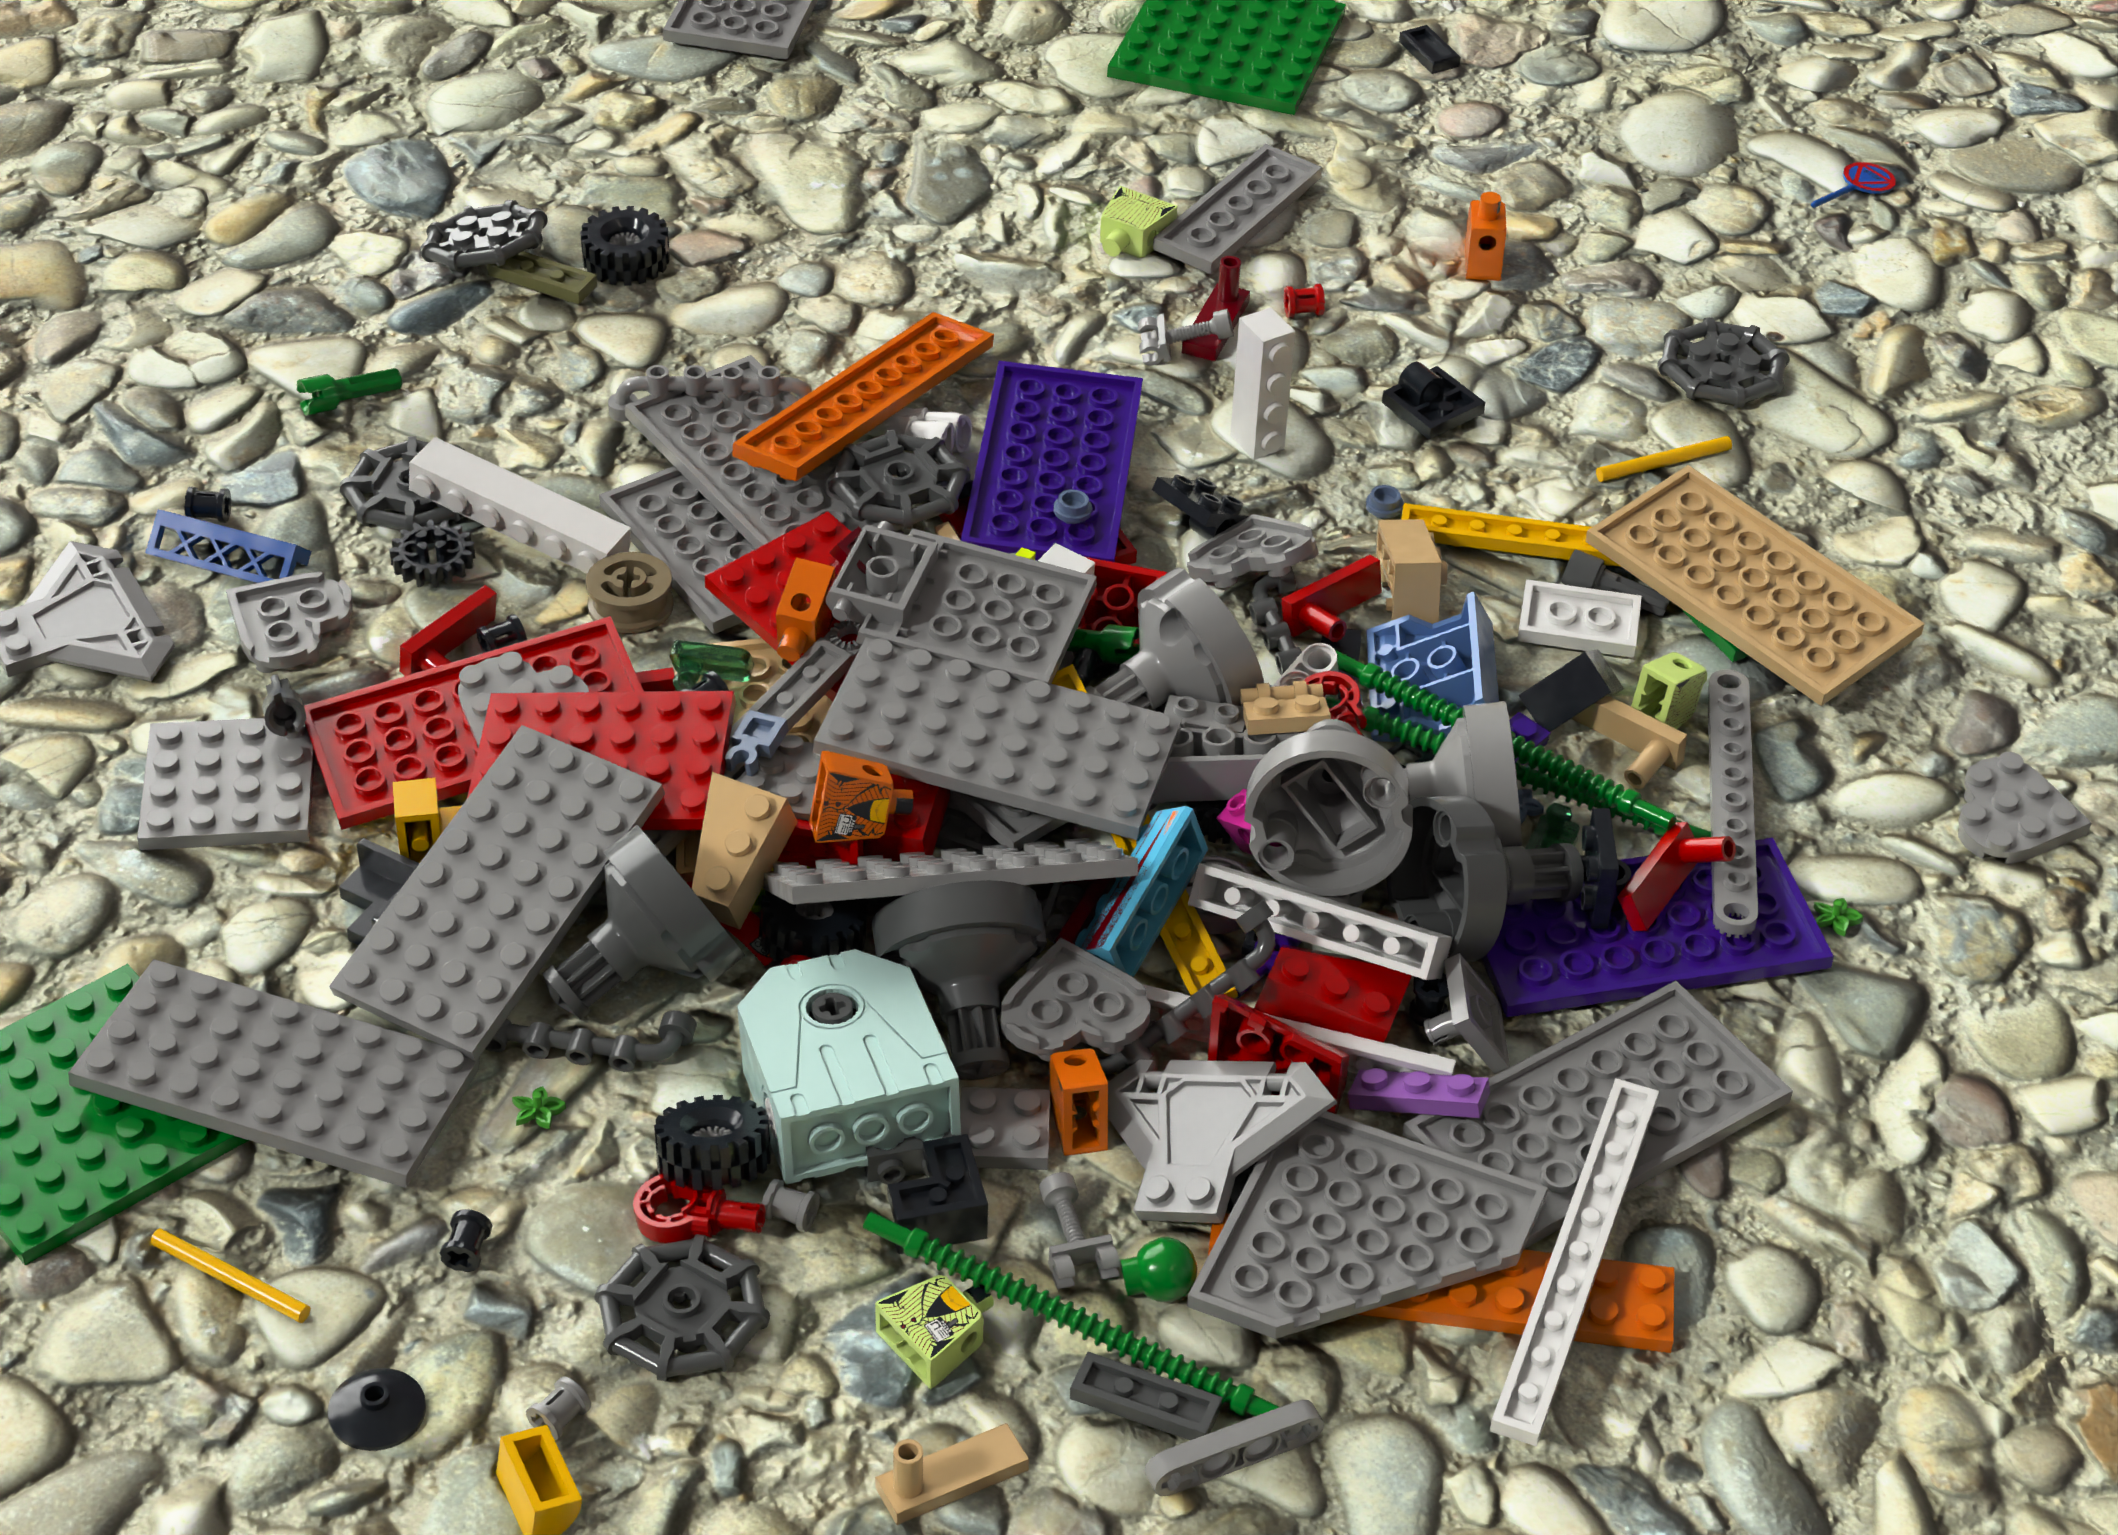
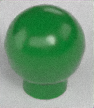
M1157 1238L1146 1243L1138 1251L1136 1257L1120 1260L1127 1297L1144 1293L1148 1298L1157 1302L1177 1301L1189 1293L1197 1278V1262L1194 1254L1183 1242L1174 1238Z

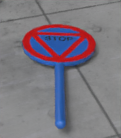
M1867 162L1852 163L1847 165L1843 171V178L1849 185L1813 201L1811 207L1816 208L1855 189L1871 194L1887 193L1894 189L1896 179L1891 172L1879 165Z

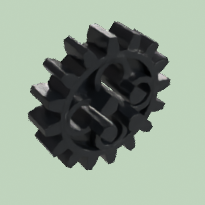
M428 520L427 526L421 527L418 523H413V530L411 532L404 529L400 530V538H393L392 548L389 549L391 565H393L395 575L402 574L403 582L405 583L415 579L417 587H422L425 582H431L432 587L437 588L439 581L443 580L449 585L453 584L452 577L464 578L466 576L465 569H473V559L476 558L474 542L471 540L470 532L462 533L461 525L449 528L448 521L446 520L440 526L434 525L433 520ZM435 543L436 564H430L428 544Z

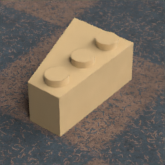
M1423 519L1378 520L1376 557L1380 560L1382 587H1390L1392 598H1386L1385 603L1387 611H1392V620L1412 615L1431 624L1439 622L1440 587L1447 583L1446 561H1441L1440 547H1435L1433 532H1428Z
M712 772L691 889L718 922L740 930L764 886V873L772 871L773 864L777 862L797 824V820L787 798Z

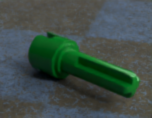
M396 368L336 380L329 374H323L297 381V391L299 393H312L313 398L302 400L300 403V407L306 416L335 410L340 401L398 390L402 387V377Z
M1108 624L1102 631L1077 628L1067 651L1077 652L1080 648H1091L1098 653L1099 658L1102 659L1104 664L1121 665L1140 651V645L1133 643L1134 639L1139 638V627Z

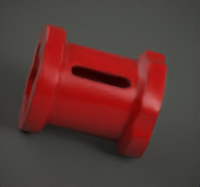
M1315 284L1313 288L1293 289L1292 286H1286L1284 288L1286 317L1293 318L1295 314L1313 312L1317 316L1323 315L1325 297L1322 285Z

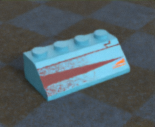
M1188 806L1156 811L1151 822L1142 827L1136 842L1137 845L1130 855L1138 858V876L1116 877V881L1109 893L1103 894L1099 899L1095 916L1090 925L1079 933L1075 942L1076 946L1132 977L1137 973L1197 870L1199 863H1201L1208 851L1194 810Z

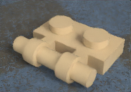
M1304 680L1293 681V684L1290 686L1270 687L1269 683H1258L1256 688L1240 689L1241 705H1243V717L1248 735L1306 732L1315 723L1331 719L1326 698L1323 697L1322 683L1306 684Z

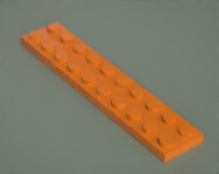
M932 312L733 443L732 456L747 462L752 467L763 468L776 473L785 480L798 481L843 450L848 443L852 444L992 348L994 334Z
M1225 1213L1223 1223H1212L1208 1256L1230 1214ZM1524 1249L1516 1266L1356 1315L1523 1335L1552 1253ZM1602 1259L1574 1341L1671 1353L1674 1340V1267Z

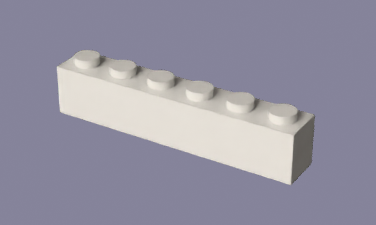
M434 437L409 462L410 491L575 567L586 574L599 560L613 554L629 552L631 527L437 437Z
M1199 863L1188 905L1236 920L1264 899L1274 912L1267 919L1276 933L1425 980L1442 978L1445 967L1444 960L1448 957L1453 939L1451 936L1219 864Z

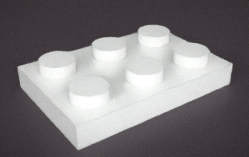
M1526 579L1517 641L1572 650H1599L1603 654L1634 658L1642 596Z

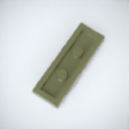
M524 251L505 260L504 265L487 264L488 276L576 304H580L597 287L596 274Z

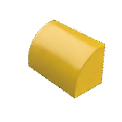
M548 1425L500 1437L496 1475L523 1535H561L577 1518L581 1509L582 1498Z

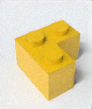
M435 778L393 782L394 812L400 855L418 863L422 861L462 807L461 805L439 808Z

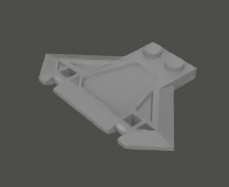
M70 541L26 603L15 608L0 611V664L8 677L58 662L152 681L175 646L169 635L155 636V634L164 630V626L129 567L115 568V566L124 561L120 552L114 549Z
M1138 1060L1108 1082V1119L1145 1169L1133 1209L1139 1220L1223 1223L1236 1176L1337 1104L1336 1100L1306 1062H1291L1286 1073H1275V1062L1169 1060L1164 1071H1154V1060ZM1150 1089H1158L1157 1093H1150ZM1272 1091L1280 1092L1279 1095H1271Z

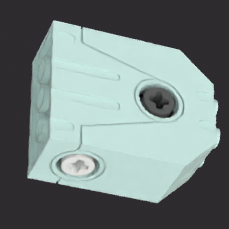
M853 949L840 952L838 955H826L799 961L797 964L769 968L738 1004L743 1073L754 1102H756V1107L762 1106L769 1117L770 1144L786 1185L800 1182L802 1179L810 1177L817 1178L843 1172L848 1168L868 1166L866 1147L868 1146L890 1150L903 1142L904 1138L915 1136L922 1141L940 1139L944 1136V1133L949 1132V1128L952 1135H961L959 1077L910 967Z

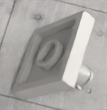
M1460 953L1445 959L1451 1010L1424 1021L1425 1032L1430 1042H1433L1434 1046H1438L1442 1042L1462 1035L1494 1074L1510 1068L1499 1000Z

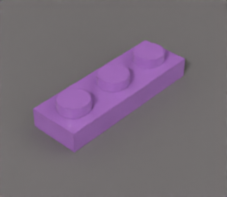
M1380 1068L1359 1069L1348 1092L1350 1109L1480 1118L1490 1094L1489 1078L1472 1077L1467 1074L1439 1075L1428 1074L1423 1071L1409 1073L1385 1071Z

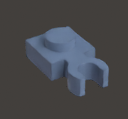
M749 710L731 737L733 747L725 755L727 770L733 771L738 763L745 762L747 775L753 776L759 769L758 758L760 756L772 758L788 733L787 719Z

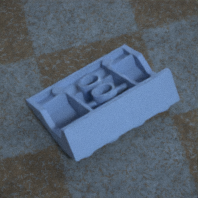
M1475 592L1466 595L1461 614L1431 624L1412 615H1406L1366 630L1368 664L1374 663L1380 666L1383 672L1390 671L1392 677L1398 675L1401 678V682L1408 680L1411 686L1417 684L1420 687V691L1427 689L1429 695L1437 694L1439 700L1446 698L1448 705L1456 703L1458 709L1463 708V705L1499 702L1493 623ZM1369 689L1370 706L1379 709L1380 715L1384 716L1385 713H1390V718L1394 720L1399 716L1402 723L1406 724L1410 720L1413 727H1417L1419 724L1423 725L1424 731L1433 728L1435 735L1444 732L1445 738L1452 729L1451 724L1444 726L1441 720L1435 722L1432 719V715L1425 717L1422 711L1415 712L1413 706L1407 708L1404 706V702L1397 703L1394 697L1387 698L1385 692L1378 694L1376 689ZM1375 729L1371 733L1374 741L1400 742L1398 737L1390 740L1387 733L1379 736L1378 730Z

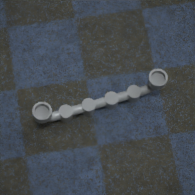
M653 365L647 369V376L631 377L623 381L617 388L616 393L608 399L609 415L612 419L626 422L629 420L625 417V405L638 400L632 394L635 391H648L653 396H663L669 391H685L690 396H701L706 391H722L724 395L730 397L739 396L744 391L759 392L766 397L776 396L780 392H793L797 394L795 398L799 400L812 392V389L807 383L798 378L780 377V370L775 366L760 368L758 370V377H743L742 368L735 365L724 367L721 370V376H706L705 368L699 365H691L685 368L684 376H669L667 367Z

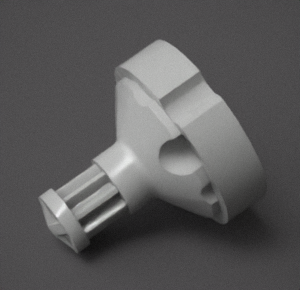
M1175 568L1139 592L1138 622L1140 651L1122 663L1120 671L1094 688L1088 686L1085 689L1088 694L1152 711L1167 702L1169 695L1189 696L1198 700L1230 703L1243 707L1240 700V689L1256 688V684L1264 683V678L1248 638L1223 601L1200 578L1194 580L1185 569Z
M1506 702L1463 705V718H1457L1433 760L1407 763L1406 768H1403L1409 779L1408 803L1420 797L1452 795L1471 797L1490 816L1503 846H1521L1522 836L1517 777Z
M1325 719L1317 722L1307 732L1290 737L1273 747L1255 767L1247 787L1244 821L1251 824L1249 848L1259 865L1283 885L1319 896H1342L1368 889L1390 875L1400 864L1409 848L1413 830V806L1408 804L1409 779L1400 763L1389 751L1375 741L1359 735L1348 723L1338 719ZM1273 842L1281 843L1282 846L1274 847L1269 844Z

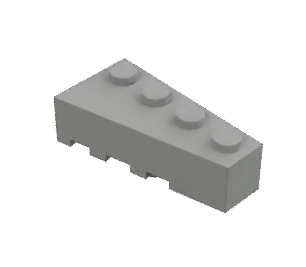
M1182 720L1179 735L1152 803L1230 800L1243 788L1247 789L1249 779L1255 767L1265 754L1282 741L1301 733L1248 735L1247 729L1244 733H1237L1227 728L1225 724L1210 723L1208 729L1186 727V720Z

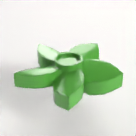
M1844 898L1836 899L1833 902V908L1819 902H1814L1813 906L1815 911L1821 914L1816 919L1819 928L1832 925L1834 932L1844 937L1848 931V926L1860 924L1863 922L1864 916L1855 909L1847 908L1848 905Z
M543 1086L533 1091L532 1099L523 1096L512 1097V1103L517 1108L522 1109L517 1115L516 1126L535 1119L537 1125L550 1129L552 1116L558 1115L566 1109V1102L557 1097H548Z

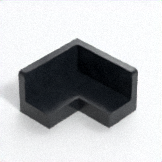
M1599 650L1583 652L1521 693L1519 697L1535 722L1549 732H1552L1605 696L1617 694L1624 688Z
M362 838L356 844L360 866L339 886L341 899L365 909L347 928L348 940L357 945H360L419 865L418 862L365 838Z
M968 1134L923 1141V1156L929 1177L887 1184V1195L894 1222L911 1231L914 1228H920L929 1233L930 1240L933 1241L935 1238H940V1245L946 1246L949 1243L955 1245L987 1239L988 1202ZM895 1244L897 1253L904 1254V1248Z

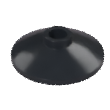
M390 1368L369 1369L349 1377L335 1390L328 1405L329 1424L335 1436L344 1444L365 1451L384 1450L406 1441L418 1430L426 1412L425 1395L418 1382L410 1375Z

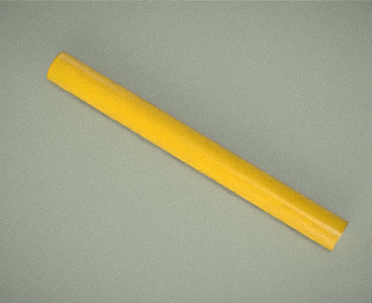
M1724 436L1598 467L1596 469V476L1599 482L1728 451L1732 449V440L1729 436Z
M161 1228L153 1233L151 1245L299 1323H303L308 1318L311 1311L309 1305Z

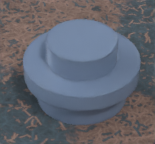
M1389 485L1376 486L1366 498V509L1369 513L1380 519L1395 517L1403 510L1404 502L1399 490Z
M1066 490L1060 493L1058 499L1054 502L1053 511L1055 516L1065 523L1078 524L1090 518L1092 505L1084 492Z

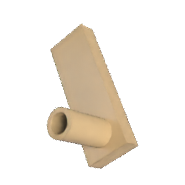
M1605 696L1572 718L1640 753L1624 773L1625 780L1634 788H1644L1662 765L1676 771L1684 761L1687 734L1610 696Z
M1007 1423L923 1457V1448L919 1442L912 1439H904L899 1441L893 1449V1470L876 1476L875 1486L896 1525H899L1028 1471L1029 1458Z

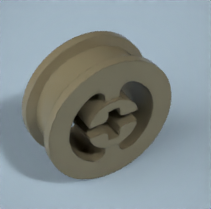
M640 552L613 554L596 562L586 575V590L589 595L587 605L591 619L595 621L611 616L618 633L648 631L665 622L673 611V595L670 591L672 586L671 571L666 563L655 556ZM628 588H631V597H629Z

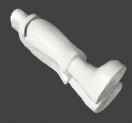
M904 407L866 433L879 437L886 434V430L894 429L895 433L926 439L938 437L945 441V447L951 453L953 451L962 453L970 443L972 423L968 416L952 411L929 412L927 407L916 409Z

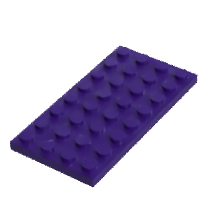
M998 361L961 541L1009 554L1017 553L1023 547L1036 552V561L1057 543L1084 557L1115 562L1143 378ZM1066 490L1084 492L1092 505L1090 518L1078 524H1068L1057 518L1053 509L1054 502L1058 499L1060 493Z
M1772 837L1755 840L1758 918L1755 931L1751 935L1747 934V937L1743 938L1742 935H1739V938H1735V935L1732 934L1731 937H1727V933L1721 934L1719 933L1720 929H1715L1712 907L1711 862L1697 863L1647 931H1633L1623 909L1611 912L1608 929H1591L1589 912L1582 911L1581 892L1578 898L1569 902H1555L1552 898L1529 900L1524 905H1510L1506 907L1499 936L1492 949L1482 958V962L1505 1016L1513 1017L1644 997L1674 981H1677L1686 990L1828 969L1832 966L1834 955ZM1648 856L1621 859L1630 867L1631 878ZM1730 913L1728 916L1729 918L1736 920L1742 919V915L1737 917V913H1735L1734 916H1731Z

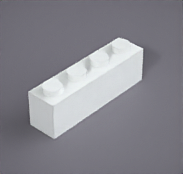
M1271 307L1239 318L1230 436L1253 460L1285 449L1295 330Z

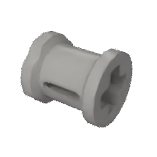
M773 1179L762 1200L766 1212L765 1219L771 1220L773 1217L796 1224V1228L799 1231L807 1232L817 1215L820 1195L814 1191H809L806 1194L785 1187L782 1180Z
M565 1376L556 1381L554 1384L555 1390L541 1403H534L526 1410L529 1423L534 1428L548 1425L554 1440L563 1434L562 1428L577 1414L584 1415L591 1408L590 1399L583 1388L574 1380Z

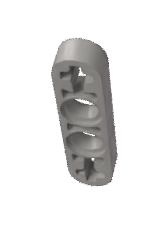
M1295 1401L1166 1449L1148 1461L1144 1472L1156 1494L1159 1496L1173 1495L1301 1447L1318 1437L1324 1428V1421L1311 1401Z

